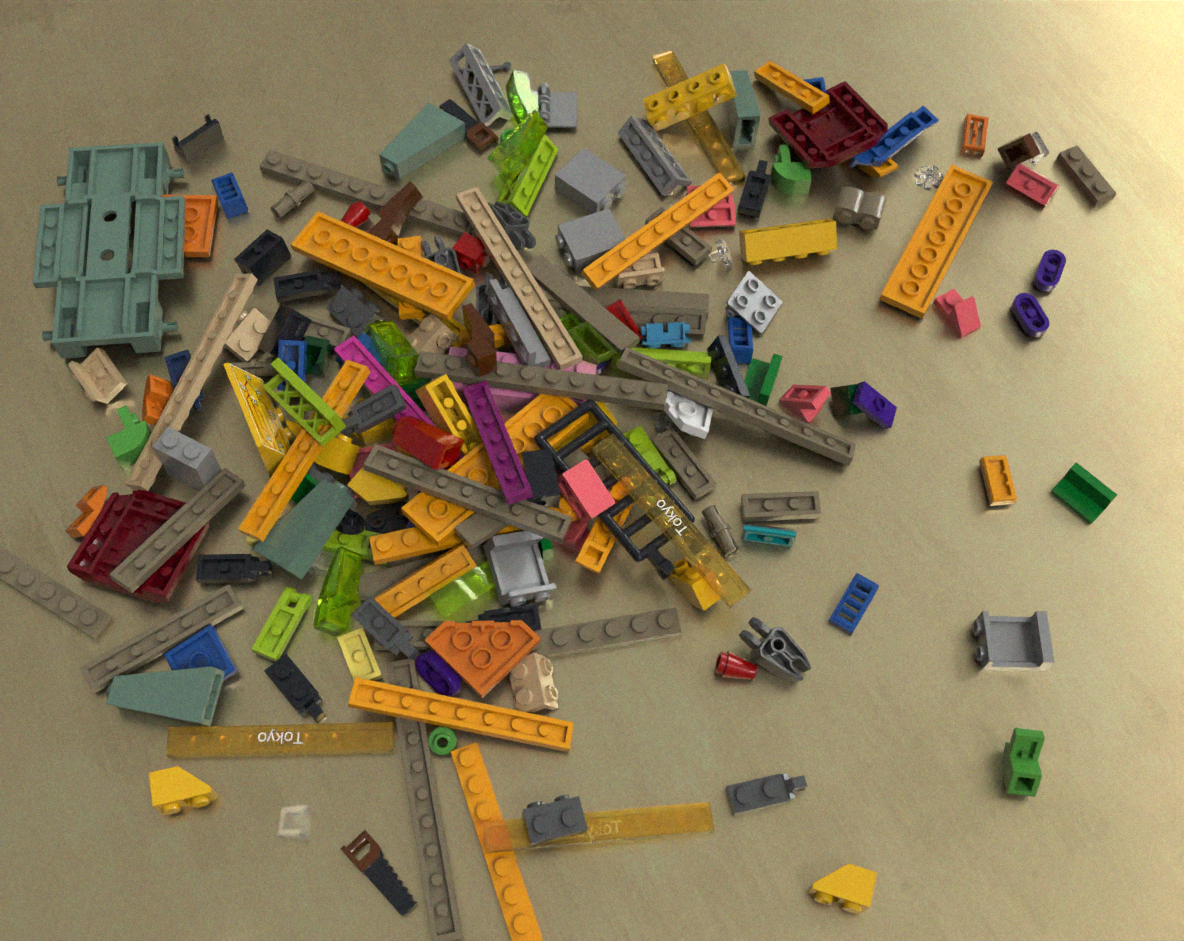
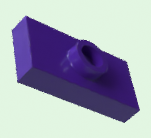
M865 381L858 383L852 404L884 429L892 428L897 407Z

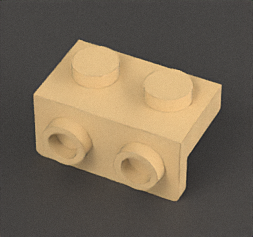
M647 254L624 272L618 274L615 277L617 288L633 289L639 285L647 284L648 286H654L663 282L665 270L664 267H661L659 254Z
M253 308L249 313L244 311L238 317L236 322L239 325L234 331L232 330L222 350L227 348L243 362H248L258 350L271 324V321L256 308Z
M431 313L422 320L421 324L411 335L406 337L400 348L410 361L416 365L421 351L444 354L458 339V336L445 325L439 316Z
M98 347L81 364L73 361L68 364L73 372V378L85 389L84 394L94 402L97 400L108 404L127 385V382L106 352Z
M537 653L529 654L509 672L517 711L534 713L545 708L550 710L558 709V692L553 683V667L548 657Z

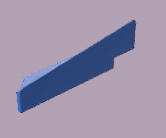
M924 105L914 113L911 111L890 127L873 148L852 157L848 166L854 167L861 164L880 167L926 129L937 124L939 120Z

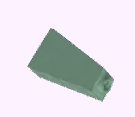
M729 71L737 97L726 102L733 147L755 146L761 115L748 71Z
M427 103L379 154L382 170L386 174L393 175L398 179L403 178L464 140L465 123L436 106Z
M323 479L270 530L263 542L259 541L252 550L302 580L355 499L346 493L348 488L338 481L332 484Z
M210 666L114 676L112 683L107 689L106 704L211 726L225 671Z

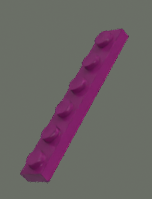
M487 381L462 388L507 505L533 497L532 489Z

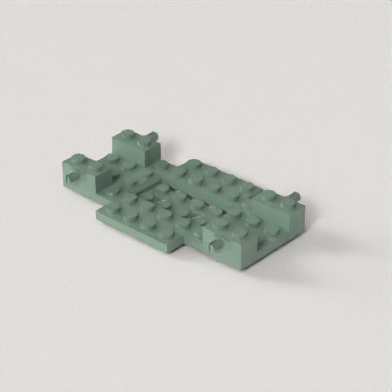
M163 142L69 148L67 176H57L58 186H66L65 202L61 204L40 205L33 285L35 288L57 287L53 331H42V338L44 341L52 340V344L61 359L86 357L87 346L131 343L136 353L160 352L163 333L179 331L177 321L165 323L162 321L163 310L158 302L159 280L183 278L186 199L184 195L163 197V195H168L171 179L185 178L184 168L170 169V159ZM136 202L132 269H130V273H127L129 270L127 263L130 251L131 204ZM113 213L117 215L116 219L111 222L104 221L108 214ZM106 252L114 253V257L109 261L101 260V257Z

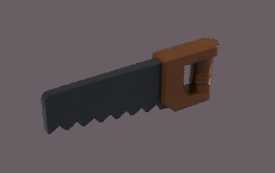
M449 99L439 106L443 111L465 123L467 142L478 152L492 142L496 143L499 140L494 132L482 122L476 121L453 100ZM483 134L485 135V137L482 138L481 140H479V141L476 140V139H478L480 136H482Z
M366 830L358 835L348 846L343 845L340 848L357 869L368 877L400 915L405 916L418 904L416 901H412L413 896L411 894H407L408 889L403 887V881L398 880V874L393 873V867L388 866V860L383 859L384 854L381 847ZM369 843V852L358 861L354 855L364 845Z

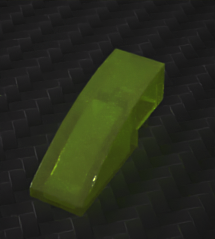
M513 70L506 84L509 107L524 135L531 139L539 125L538 92L530 90L529 74Z
M572 313L559 318L582 354V360L598 365L617 355L616 350L587 321L581 323Z
M342 546L337 548L319 595L313 623L314 629L334 637L348 630L350 607L357 603L362 555Z
M488 560L429 595L443 619L495 588Z

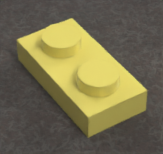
M363 627L337 637L353 680L355 677L372 681L383 678Z

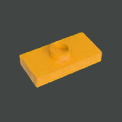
M1007 456L981 457L979 462L990 506L1015 504L1017 496Z

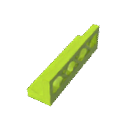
M545 134L526 140L497 199L498 202L510 204L525 217H527L559 150Z
M631 348L696 377L708 378L711 357H709L708 352ZM614 349L611 371L625 372L617 368L621 355Z
M277 358L271 365L278 374L263 386L264 390L324 447L346 425L323 399L282 360ZM281 382H286L285 391H273ZM290 397H301L300 404L289 406ZM315 410L314 419L303 420L304 411ZM319 425H331L332 428L321 437L318 435Z

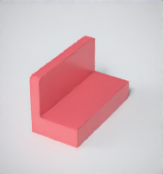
M1021 163L1016 166L1006 184L1045 206L1055 191L1061 187L1059 184Z
M588 460L582 461L557 478L559 490L582 525L615 504L614 499Z

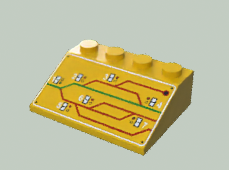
M230 363L223 364L271 478L290 449L291 445L289 442L294 441L288 427L283 428L281 422L285 421L282 411L280 407H274L272 402H275V400L264 390L263 386L265 384L263 379Z

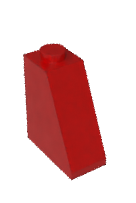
M411 415L400 417L394 424L392 431L394 433L392 439L394 444L435 470L457 463L465 441Z

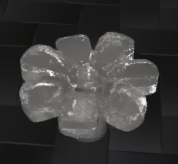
M924 165L920 170L917 169L914 175L917 178L916 185L918 187L924 185V189L929 191L932 186L939 188L944 178L943 174L938 173V168L934 165Z
M721 238L715 242L717 251L709 254L712 263L721 260L728 268L732 266L733 256L731 253H728L729 248L726 245V241L724 238Z
M660 410L661 413L656 412L654 414L653 420L656 422L654 427L657 431L664 429L665 432L672 427L677 433L681 431L665 411Z

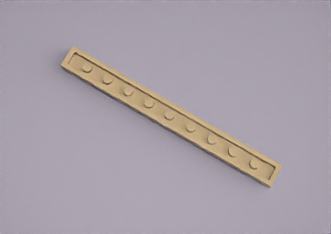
M478 187L457 193L456 201L507 285L511 287L527 318L558 369L564 370L581 363L582 354Z
M234 275L125 482V485L129 488L149 491L150 487L154 484L162 463L152 446L167 427L179 432L184 421L188 418L191 407L200 395V390L206 378L210 375L217 357L221 354L228 336L232 333L236 320L241 315L248 297L253 292V288L258 280L254 275Z

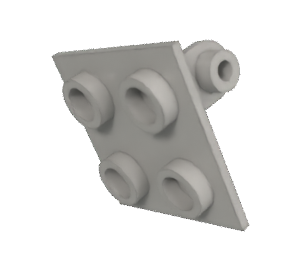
M541 83L537 88V92H533L532 126L577 128V92H551L547 83Z
M747 271L727 300L725 314L731 318L740 315L758 333L762 334L783 301L750 271Z

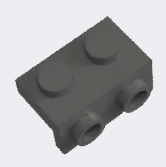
M342 286L326 309L342 324L351 328L352 333L359 337L363 332L366 334L376 320L383 322L385 317L380 313L381 308L372 301L367 302L362 291L356 287L350 289Z
M562 795L555 798V802L543 804V801H537L528 804L527 808L523 809L522 821L525 822L530 846L587 833L588 828L579 796L571 798V795Z

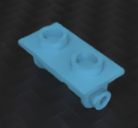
M685 322L667 323V332H663V323H645V326H641V336H645V338L640 339V341L647 348H660L661 344H670L671 347H683L685 343H691L690 338L685 336V334L690 333V326L685 324Z

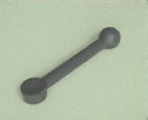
M504 62L503 65L490 66L491 71L501 69L510 71L511 63Z

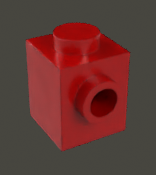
M466 232L463 233L452 247L455 250L458 265L466 271L470 270L477 274L482 267H486L489 263L490 255L481 240Z

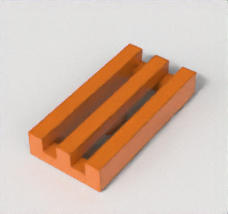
M972 114L966 115L961 152L965 153L966 150H970L969 154L978 152L979 156H983L988 117ZM973 120L971 144H968L970 122ZM982 122L980 144L978 146L976 145L978 123Z

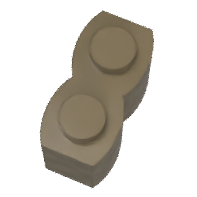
M842 187L833 218L844 224H857L864 229H878L886 197L872 192L864 193L853 187Z

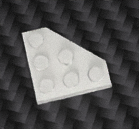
M668 390L664 409L667 415L681 431L705 439L709 431L713 408L696 403L690 398Z

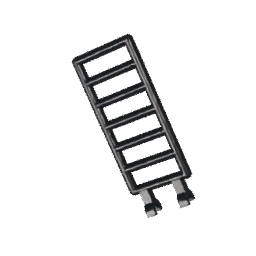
M589 399L536 434L534 442L541 450H551L554 466L563 474L571 469L563 460L603 431L606 430L615 442L588 460L593 469L621 449L629 456L631 461L602 481L607 490L638 468L648 480L607 510L598 514L597 517L636 562H642L647 558L655 567L660 578L665 580L676 567L668 559L664 558L658 549L679 535L675 529L680 531L686 526L680 532L682 535L680 538L686 543L688 550L694 557L703 551V547L707 543L689 527L695 521L692 513L596 402ZM590 411L598 420V423L555 451L547 439ZM656 488L665 498V506L658 507V505H664L663 501L622 530L613 517ZM674 507L673 509L682 518V523L679 526H671L639 550L630 537L668 510L661 509Z

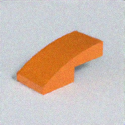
M149 374L144 390L142 421L145 420L148 424L156 425L173 393L171 381Z
M105 485L92 487L76 504L83 513L66 529V532L72 538L85 536L101 512L108 489Z

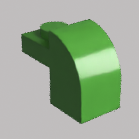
M779 145L778 154H774V163L770 174L773 186L779 191L790 195L808 194L812 181L810 169L803 162H791L789 145Z
M126 405L116 409L125 429L106 437L122 469L137 462L152 433L146 421L140 422L136 412L131 414Z
M1014 728L1010 742L1005 743L1003 779L1007 793L1036 796L1042 778L1038 758L1045 740L1043 731Z

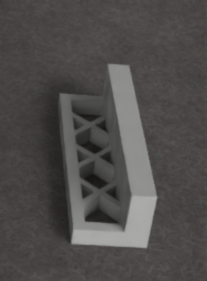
M466 43L449 61L480 121L488 127L499 116L510 120L515 114L481 50ZM465 56V66L460 68L458 62ZM469 72L474 73L473 84L468 83ZM478 89L483 90L481 101L476 99ZM490 105L493 112L486 118V106Z
M631 116L618 131V134L660 193L668 196L677 185L690 186L692 181L649 122Z
M496 279L489 280L488 302L522 364L542 368L550 366L551 359L511 287L501 289Z

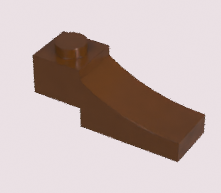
M1031 133L1022 135L997 148L1007 168L1041 154Z
M411 181L376 213L381 220L367 233L397 246L403 223L411 210L423 198Z
M472 303L462 306L464 326L471 337V342L466 343L467 354L465 355V361L469 369H474L479 377L497 371L494 332Z

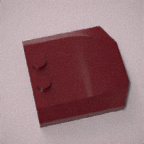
M846 81L826 90L830 103L814 114L804 108L792 114L789 109H785L768 118L769 125L809 169L836 166L873 148L888 131V124Z
M133 490L132 494L119 495L118 492H114L110 495L79 545L67 568L70 573L85 582L154 603L168 602L209 529V523L207 522L131 594L113 581L110 573L181 509L186 502L143 490Z

